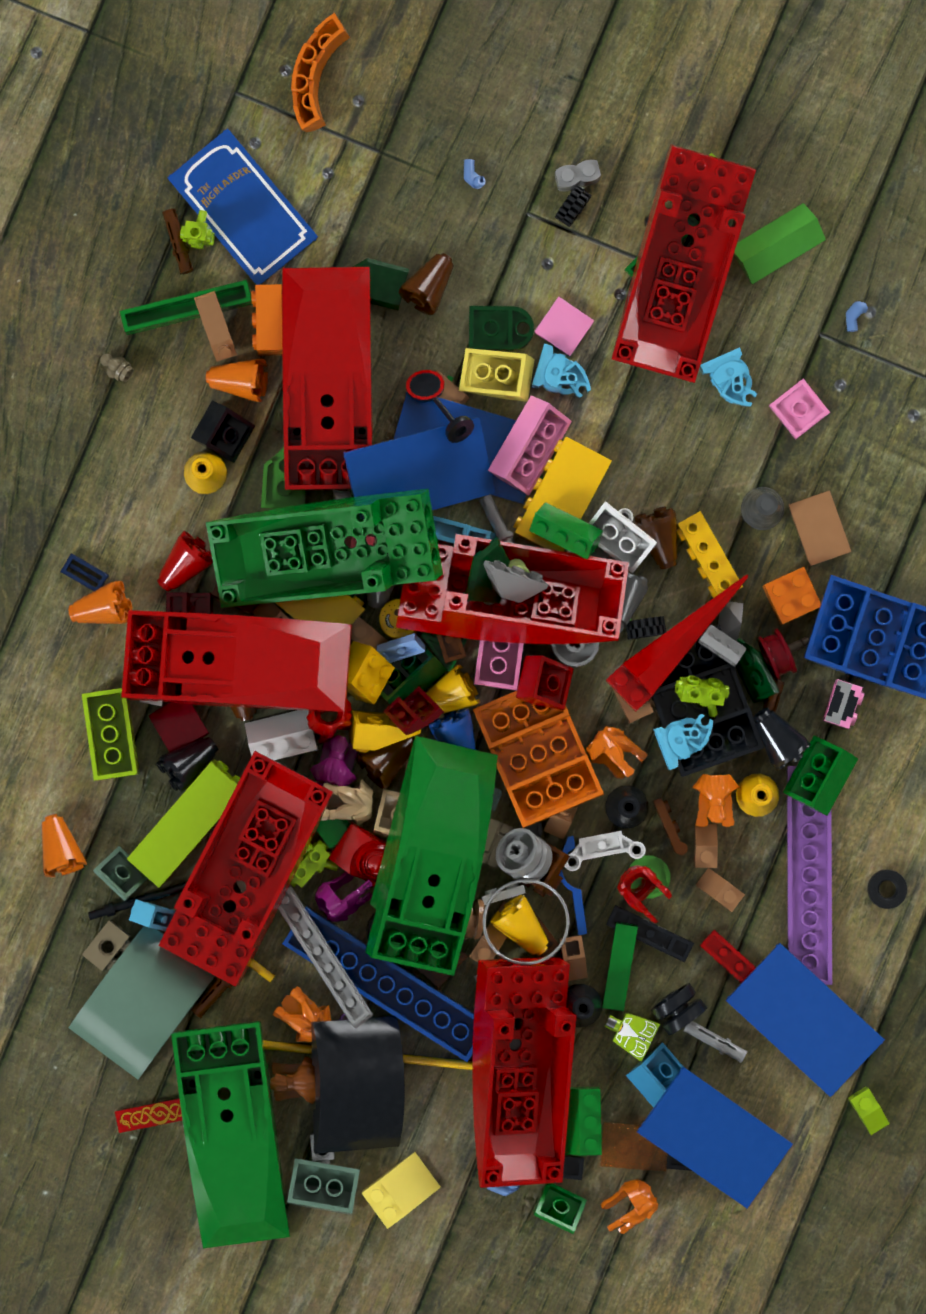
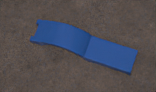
M568 836L562 849L566 854L575 848L574 836ZM561 870L559 874L563 878L561 882L567 889L572 891L578 935L587 934L581 889L567 883Z

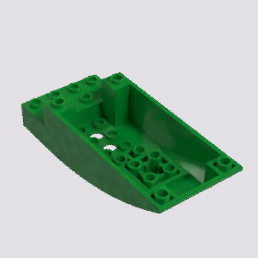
M429 489L322 501L206 522L221 608L382 592L388 590L393 585L435 581L443 575ZM368 534L376 536V545H368L366 542ZM346 537H354L357 541L356 547L349 548L345 543Z
M415 735L370 905L376 909L365 952L371 958L454 976L471 915L485 851L498 755ZM436 874L439 876L440 882L437 886H430L428 879L431 875ZM425 896H432L434 898V904L429 908L424 907L422 904Z
M261 1021L173 1032L171 1036L180 1106L203 1249L290 1237L269 1068L265 1058ZM260 1071L262 1077L256 1078L255 1072ZM191 1080H195V1087L190 1086ZM222 1087L228 1088L231 1092L230 1098L227 1100H222L218 1097V1091ZM225 1109L233 1112V1119L230 1122H224L221 1119V1112Z

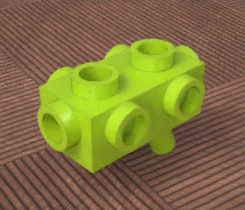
M200 210L196 222L186 221L185 226L181 227L180 239H183V242H187L192 248L204 249V246L214 245L215 233L206 223V211Z
M696 676L680 677V680L676 681L675 692L678 694L681 702L700 703L701 706L708 707L710 717H715L718 715L716 705L724 706L725 698L727 699L729 696V686L724 685L717 678L700 679Z
M320 839L313 844H309L291 882L293 887L298 884L302 888L316 871L321 873L324 868L337 871L338 865L328 860L330 854L327 850L329 847Z

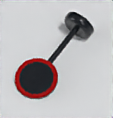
M431 370L415 372L406 382L408 395L417 401L433 400L450 421L445 430V435L450 442L458 443L466 439L472 433L474 423L467 416H459L454 419L438 399L445 386L442 376Z

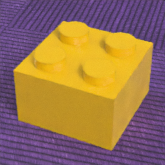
M353 641L350 647L347 692L356 700L375 705L395 667L372 646Z

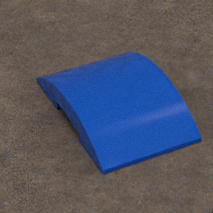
M830 575L803 658L842 673L926 699V607Z

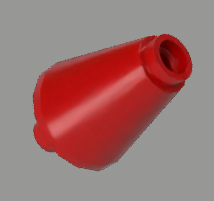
M183 531L177 538L159 573L158 584L170 592L213 564L211 552L205 549L206 543L201 538L196 537L194 539L187 531Z

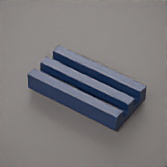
M72 553L60 571L92 591L104 586L106 579L109 577L105 572ZM72 560L79 562L103 577L99 580L71 563ZM68 567L98 583L97 587L68 572Z

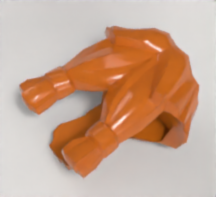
M605 726L602 731H598L593 741L586 747L591 763L604 764L617 779H623L625 776L629 778L635 771L624 760L623 751L632 753L641 762L648 756L645 751L641 750L639 746L635 745L624 734V731Z
M702 774L692 787L700 792L696 826H708L707 817L711 822L722 823V826H734L731 793L739 789L740 786L730 774Z
M298 986L292 989L290 995L284 997L281 1002L282 1007L278 1006L272 1014L297 1031V1042H312L311 1022L331 1020L329 1005L318 1007Z
M639 1179L625 1182L613 1196L600 1204L602 1209H609L628 1196L635 1207L632 1211L607 1227L609 1231L622 1226L618 1231L621 1234H625L629 1229H632L646 1218H651L658 1209L657 1198L654 1197L651 1186Z

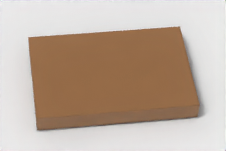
M830 490L788 505L809 566L851 552Z

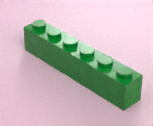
M243 280L121 310L120 315L126 335H131L200 318L194 298L213 291L216 293L222 312L253 305L248 282Z

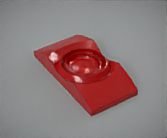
M351 822L331 852L329 859L350 875L365 881L370 880L372 886L375 887L387 842Z

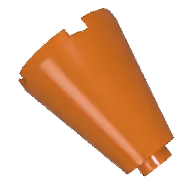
M258 358L212 366L206 372V383H209L210 388L254 402H262L263 400L260 397L265 396L268 383V372L263 370V366H267L266 361Z
M57 814L45 817V821L42 822L44 875L46 877H55V873L58 872L63 876L84 868L83 864L87 865L86 859L63 817H58Z

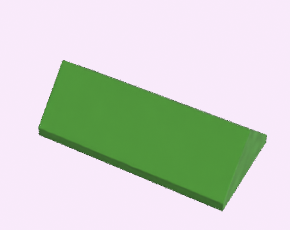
M802 203L738 242L734 257L753 285L826 239L817 217Z

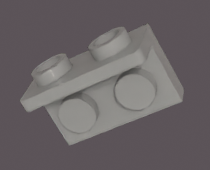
M713 625L708 627L698 642L734 667L746 651V647Z

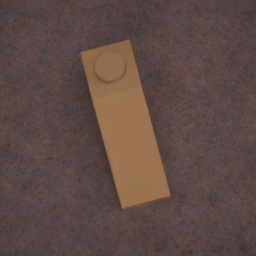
M215 291L195 297L194 300L216 362L236 356L235 346Z
M503 901L497 911L501 913L507 902ZM490 922L486 928L487 934L493 946L499 951L507 936L496 929ZM483 933L469 957L478 962V960L494 959L496 953L489 946Z

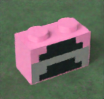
M836 679L822 721L845 729H849L850 725L854 726L858 715L855 713L856 706L861 705L864 693L861 692L863 687Z

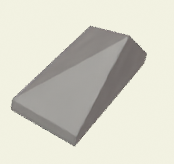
M729 601L719 613L718 625L721 626L723 633L737 641L742 624L743 603Z

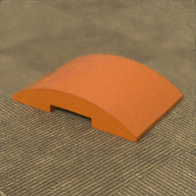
M517 691L474 708L473 712L490 753L498 755L497 769L523 828H526L604 795L567 707L565 706V710L530 704L516 698Z

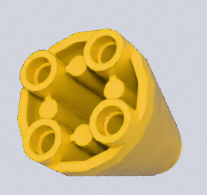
M201 451L195 453L184 466V478L187 485L199 494H211L218 491L227 480L225 462L213 452ZM205 465L206 471L200 473L198 467Z
M761 773L751 774L738 784L740 788L736 790V801L740 809L746 814L754 817L765 816L771 813L777 806L779 789L775 781L769 776ZM759 791L765 792L766 796L764 799L757 797Z

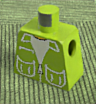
M625 1012L622 1020L610 1015L604 1027L615 1032L612 1038L613 1042L642 1062L660 1023Z

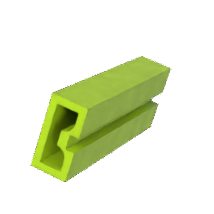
M214 759L208 764L127 858L132 865L158 888L164 885L218 823L240 780L238 775L232 777L227 772L228 766L220 760L217 762Z

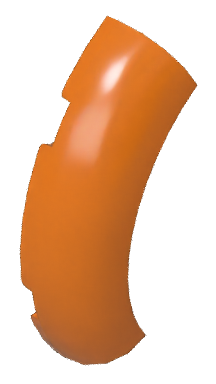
M335 13L314 29V33L303 44L294 65L291 83L293 109L297 121L304 132H312L326 125L318 101L320 77L331 55L341 44L350 38Z

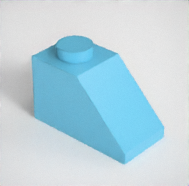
M135 899L129 920L149 928L166 931L176 911Z

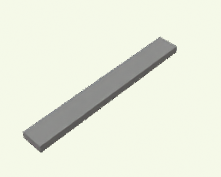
M290 885L278 910L352 1026L358 1028L372 1017L373 1013Z

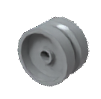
M599 642L579 643L578 647L571 646V644H551L553 655L560 663L577 668L586 665L594 659L599 650Z
M517 828L506 833L500 840L496 848L495 858L498 866L516 880H540L548 872L552 864L553 854L551 847L543 839L537 837L530 830Z

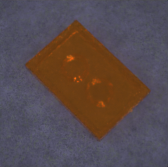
M603 1122L602 1155L600 1166L666 1172L667 1153L637 1133L641 1125Z

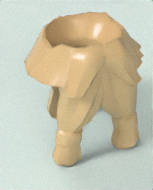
M363 779L354 788L329 783L323 784V787L333 791L327 805L328 808H338L333 810L325 809L321 821L335 819L355 820L356 824L360 826L372 817V795L374 790Z

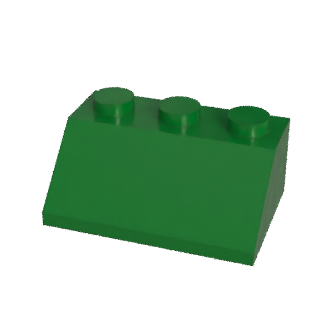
M813 735L810 741L811 745L805 750L783 793L811 809L828 816L858 758L848 751Z
M570 1087L565 1155H602L600 1087Z

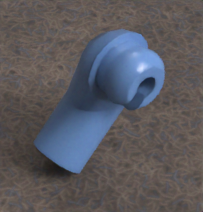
M464 160V180L472 188H482L486 181L483 176H479L474 171L475 160Z
M857 301L847 310V332L858 331L857 318L867 312L868 307L866 303Z
M520 1185L487 1187V1189L502 1196H508L517 1191Z

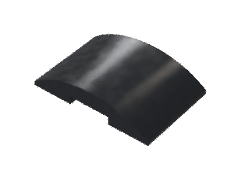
M720 625L715 626L717 629H719L720 631H722ZM703 634L652 697L659 720L664 729L671 722L684 718L696 720L700 714L704 715L701 719V724L704 726L709 723V719L713 720L709 741L702 750L694 752L690 755V758L678 760V770L681 777L764 748L735 667L698 643ZM696 676L700 679L717 678L724 685L729 686V696L727 699L725 698L724 706L716 705L718 715L710 717L708 707L701 706L700 703L681 702L678 694L675 692L676 681L680 680V677ZM692 724L684 725V728L692 727Z
M370 1017L358 1028H354L348 1019L311 1022L312 1066L315 1067L316 1109H313L314 1153L399 1147L404 1120L405 1081L403 1052L397 1017Z

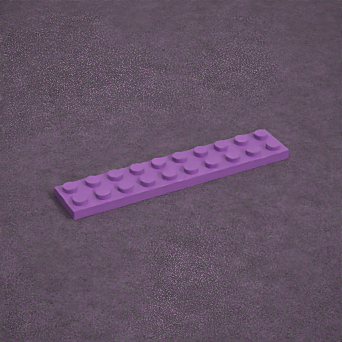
M787 766V783L797 766ZM787 795L788 950L825 985H832L831 810L828 816Z

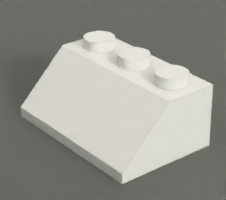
M606 501L589 522V524L603 530L598 547L615 560L629 562L628 570L631 573H634L657 543Z
M297 710L245 723L251 757L254 751H257L276 761L317 751L318 746L313 730L309 729L306 718L309 711Z

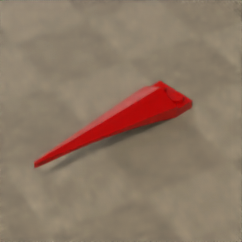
M748 575L743 576L625 661L606 679V682L637 712L654 696L700 636L748 579Z

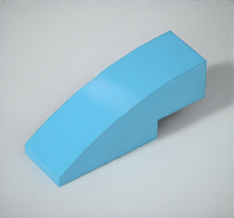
M433 516L436 536L439 541L454 545L456 534L491 540L496 537V534L491 531Z

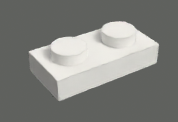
M519 883L506 887L507 890L500 891L491 903L525 894L524 885L519 886ZM497 888L485 891L486 896L482 897L484 905L487 904L490 897L498 890Z

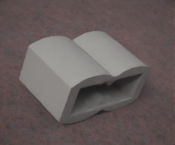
M585 160L577 166L565 165L555 171V180L559 191H570L577 185L591 186L600 181L601 178L597 160Z

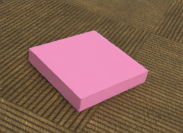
M558 296L534 333L570 357L594 323V320Z
M804 378L769 405L795 440L830 413Z

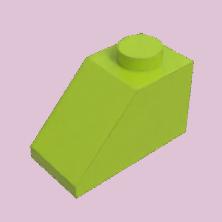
M865 1086L848 1097V1100L870 1135L890 1124L868 1087Z

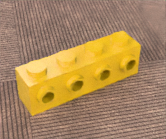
M701 511L677 524V535L681 542L685 540L689 548L686 551L692 561L696 559L700 566L697 568V571L702 579L706 578L710 586L707 588L713 598L739 580Z

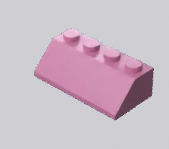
M530 396L488 471L503 482L529 496L543 473L546 463L554 454V448L559 439L562 440L572 421L550 403Z

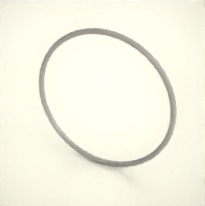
M533 879L511 881L495 891L486 904L482 921L485 938L492 950L504 960L519 965L538 964L556 954L567 938L570 924L569 912L561 895L548 884ZM521 882L537 883L551 890L561 901L566 914V929L558 947L546 957L531 962L512 960L501 954L491 943L486 929V915L494 897L506 887Z

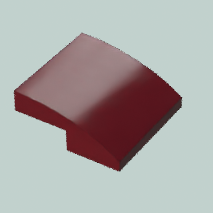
M166 592V612L213 614V596H211V593Z
M419 686L404 701L397 697L383 711L405 735L419 731L444 713Z
M170 702L149 715L151 722L169 752L195 742L209 734L193 705Z

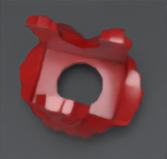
M347 699L346 712H338L337 718L332 722H326L321 718V714L326 711H309L306 717L309 729L320 735L318 740L320 744L332 738L337 730L344 731L350 729L352 724L350 721L352 717L351 703Z
M631 866L620 877V882L617 885L620 895L625 898L629 906L638 912L644 913L653 923H657V919L641 901L645 900L655 888L668 899L672 897L670 890L646 866ZM642 877L638 888L631 889L632 883Z

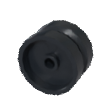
M690 983L672 991L651 1009L657 1020L671 1015L662 1025L669 1036L691 1023L707 1009L701 999H695L687 1003L696 993Z

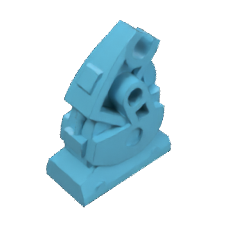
M544 343L531 388L538 389L543 386L549 392L562 395L574 393L578 398L583 396L579 392V387H585L587 393L591 391L590 383L583 367L577 361L573 362L565 358L566 355L553 354V346ZM562 386H569L570 388L564 389Z
M740 347L700 365L699 369L703 375L710 374V381L718 389L719 396L731 404L751 407L752 403L746 401V395L751 394L755 398L757 393L751 390L752 379L747 365L740 359L742 355ZM743 378L746 380V386H743Z
M700 714L696 720L684 718L671 722L665 729L662 727L653 729L668 770L678 767V760L690 758V755L694 752L702 750L709 741L713 720L709 719V723L704 726L701 724V719L704 715ZM692 724V727L684 728V725Z

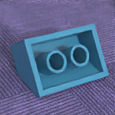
M662 1042L626 1076L654 1108L680 1069L684 1066Z

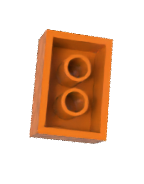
M282 284L255 285V291H251L253 307H256V313H252V326L256 329V334H252L254 350H257L259 356L282 355Z

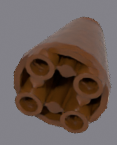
M666 506L654 509L652 514L646 515V513L634 516L633 523L657 542L650 551V554L660 569H667L677 565L676 512L672 508L666 509Z

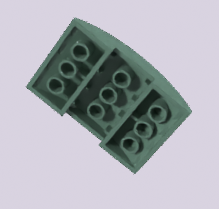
M146 926L142 927L68 1027L138 1080L215 977L213 974L158 946L164 934L157 929Z

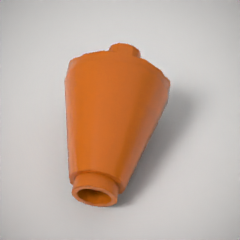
M121 580L110 582L75 601L73 605H69L68 611L72 622L97 624L127 623L128 610H132V602L130 598L125 596L123 582Z

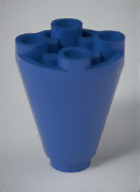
M463 708L457 712L445 713L443 718H437L429 724L432 734L438 741L476 750L472 717L468 708Z

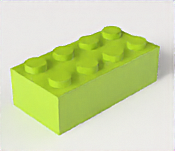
M122 688L82 694L94 781L140 775L129 699L121 698Z

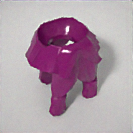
M336 735L323 743L320 763L309 769L316 783L322 786L324 783L349 786L356 781V776L351 771L358 751L352 748L351 741L348 744L345 737Z
M345 871L333 881L324 882L319 886L315 894L319 910L323 911L327 915V920L331 922L347 921L349 915L356 912L365 902L371 900L372 894L370 892L358 899L365 893V890L372 887L370 880L366 881L343 900H340L335 892L350 882L355 876Z

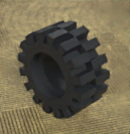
M577 185L568 195L556 213L555 218L570 227L585 208L592 195Z
M664 616L629 621L626 626L628 640L663 635L666 633Z

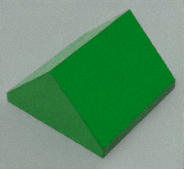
M547 1183L533 1210V1215L574 1234L587 1200L553 1183Z

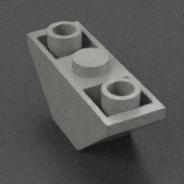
M494 560V562L484 561V567L492 588L501 598L521 603L548 587V584L542 579L543 576L535 571L527 573L518 566L510 568L497 560Z

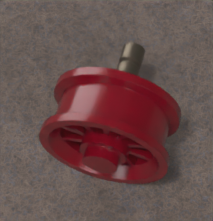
M774 629V634L765 638L757 637L762 655L776 681L780 680L781 675L790 671L793 673L797 672L792 652L806 647L809 642L808 637H804L787 645L778 629Z

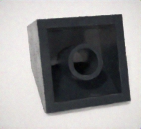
M212 400L191 438L209 450L235 463L255 425L231 409Z

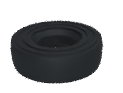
M881 870L875 873L869 880L868 895L876 906L883 909H892L899 906L905 900L907 884L903 876L898 872ZM884 881H891L896 887L895 894L890 898L883 897L879 892V886Z

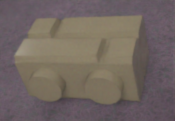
M490 818L483 863L495 868L499 867L495 858L496 848L504 835L514 829L513 827Z

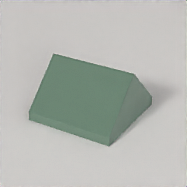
M118 846L93 872L124 901H127L148 878L127 860L129 855Z

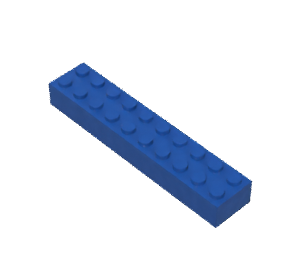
M308 906L305 907L361 995L468 1062L473 1054L474 1013L397 963L371 958L365 952L366 943L330 920H327ZM290 930L282 944L311 962L296 936Z

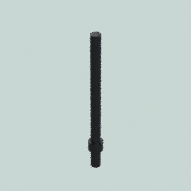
M187 881L131 898L127 901L105 904L103 908L88 912L89 918L94 920L106 915L107 917L114 916L116 912L132 908L135 899L151 902L183 891Z

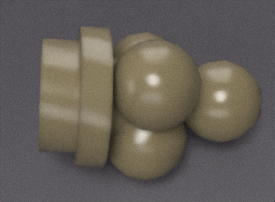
M103 354L100 358L101 364L106 367L108 366L107 375L119 382H127L134 373V368L131 367V364L124 357L118 356L113 358L110 354Z

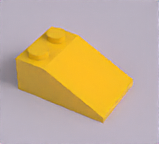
M353 710L351 713L352 724L349 729V738L352 748L358 752L375 751L421 733L420 729L412 734L405 735L385 713Z

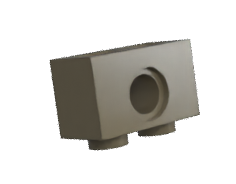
M109 920L83 952L82 956L101 971H104L106 968L110 970L117 961L115 956L118 952H124L131 943L129 941L131 935L115 922ZM106 940L111 941L114 945L111 953L103 950V943Z

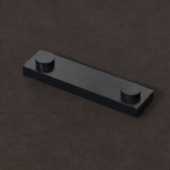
M617 905L614 906L606 925L614 929L616 922L638 925L637 940L684 963L694 945L693 942Z

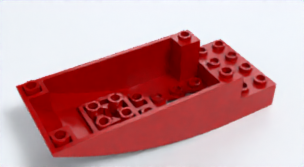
M670 144L630 283L612 360L695 383L745 219L743 212L756 172L754 168ZM667 201H671L670 208L665 207ZM695 213L699 215L700 222L698 225H689L687 220L690 214ZM730 219H734L732 226L728 225ZM686 234H690L694 238V243L689 247H685L681 243L682 237Z
M370 267L282 268L285 490L351 489L343 453L370 446L373 443ZM329 394L333 397L334 402L332 406L324 407L321 404L323 395ZM326 416L334 420V426L331 429H325L321 425V420ZM360 427L365 428L366 432L364 434L358 432ZM295 428L300 429L301 432L299 435H295L293 433V430Z
M456 534L454 547L438 544L443 571L442 576L435 581L403 584L396 628L493 642L579 644L618 641L629 562L594 556L585 559L575 553L500 541L510 560L520 559L525 563L530 572L535 571L543 576L542 579L548 584L547 589L521 603L501 598L500 604L494 603L493 605H486L484 602L478 601L467 602L468 594L463 593L466 590L473 556L489 546L492 540Z
M128 610L121 698L175 702L187 705L346 712L352 624L256 616ZM187 651H191L194 654V659L189 664L183 660V655ZM212 652L214 661L207 665L203 657L205 653Z
M254 751L174 906L176 912L158 946L235 987L240 985L300 866L333 791ZM237 881H243L246 884V890L243 893H237L234 890V884ZM191 900L192 906H191V907H188L187 905H188L189 901ZM227 900H232L236 904V910L232 913L226 912L224 909V903ZM247 931L251 934L249 938L245 937Z
M544 957L515 958L512 960L521 962H531L542 959ZM550 957L541 963L533 965L514 964L504 959L478 960L473 1026L472 1081L474 1133L480 1188L563 1182L576 1014L566 1007L570 964L561 957ZM515 1018L522 1019V1026L519 1029H514ZM514 1039H519L521 1042L517 1050L510 1049V1043Z

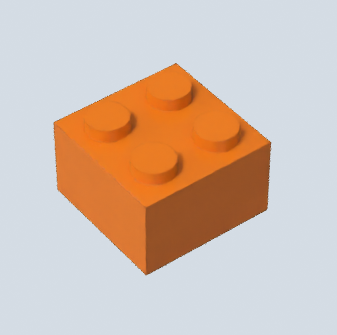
M804 567L762 586L780 626L820 608L821 602Z

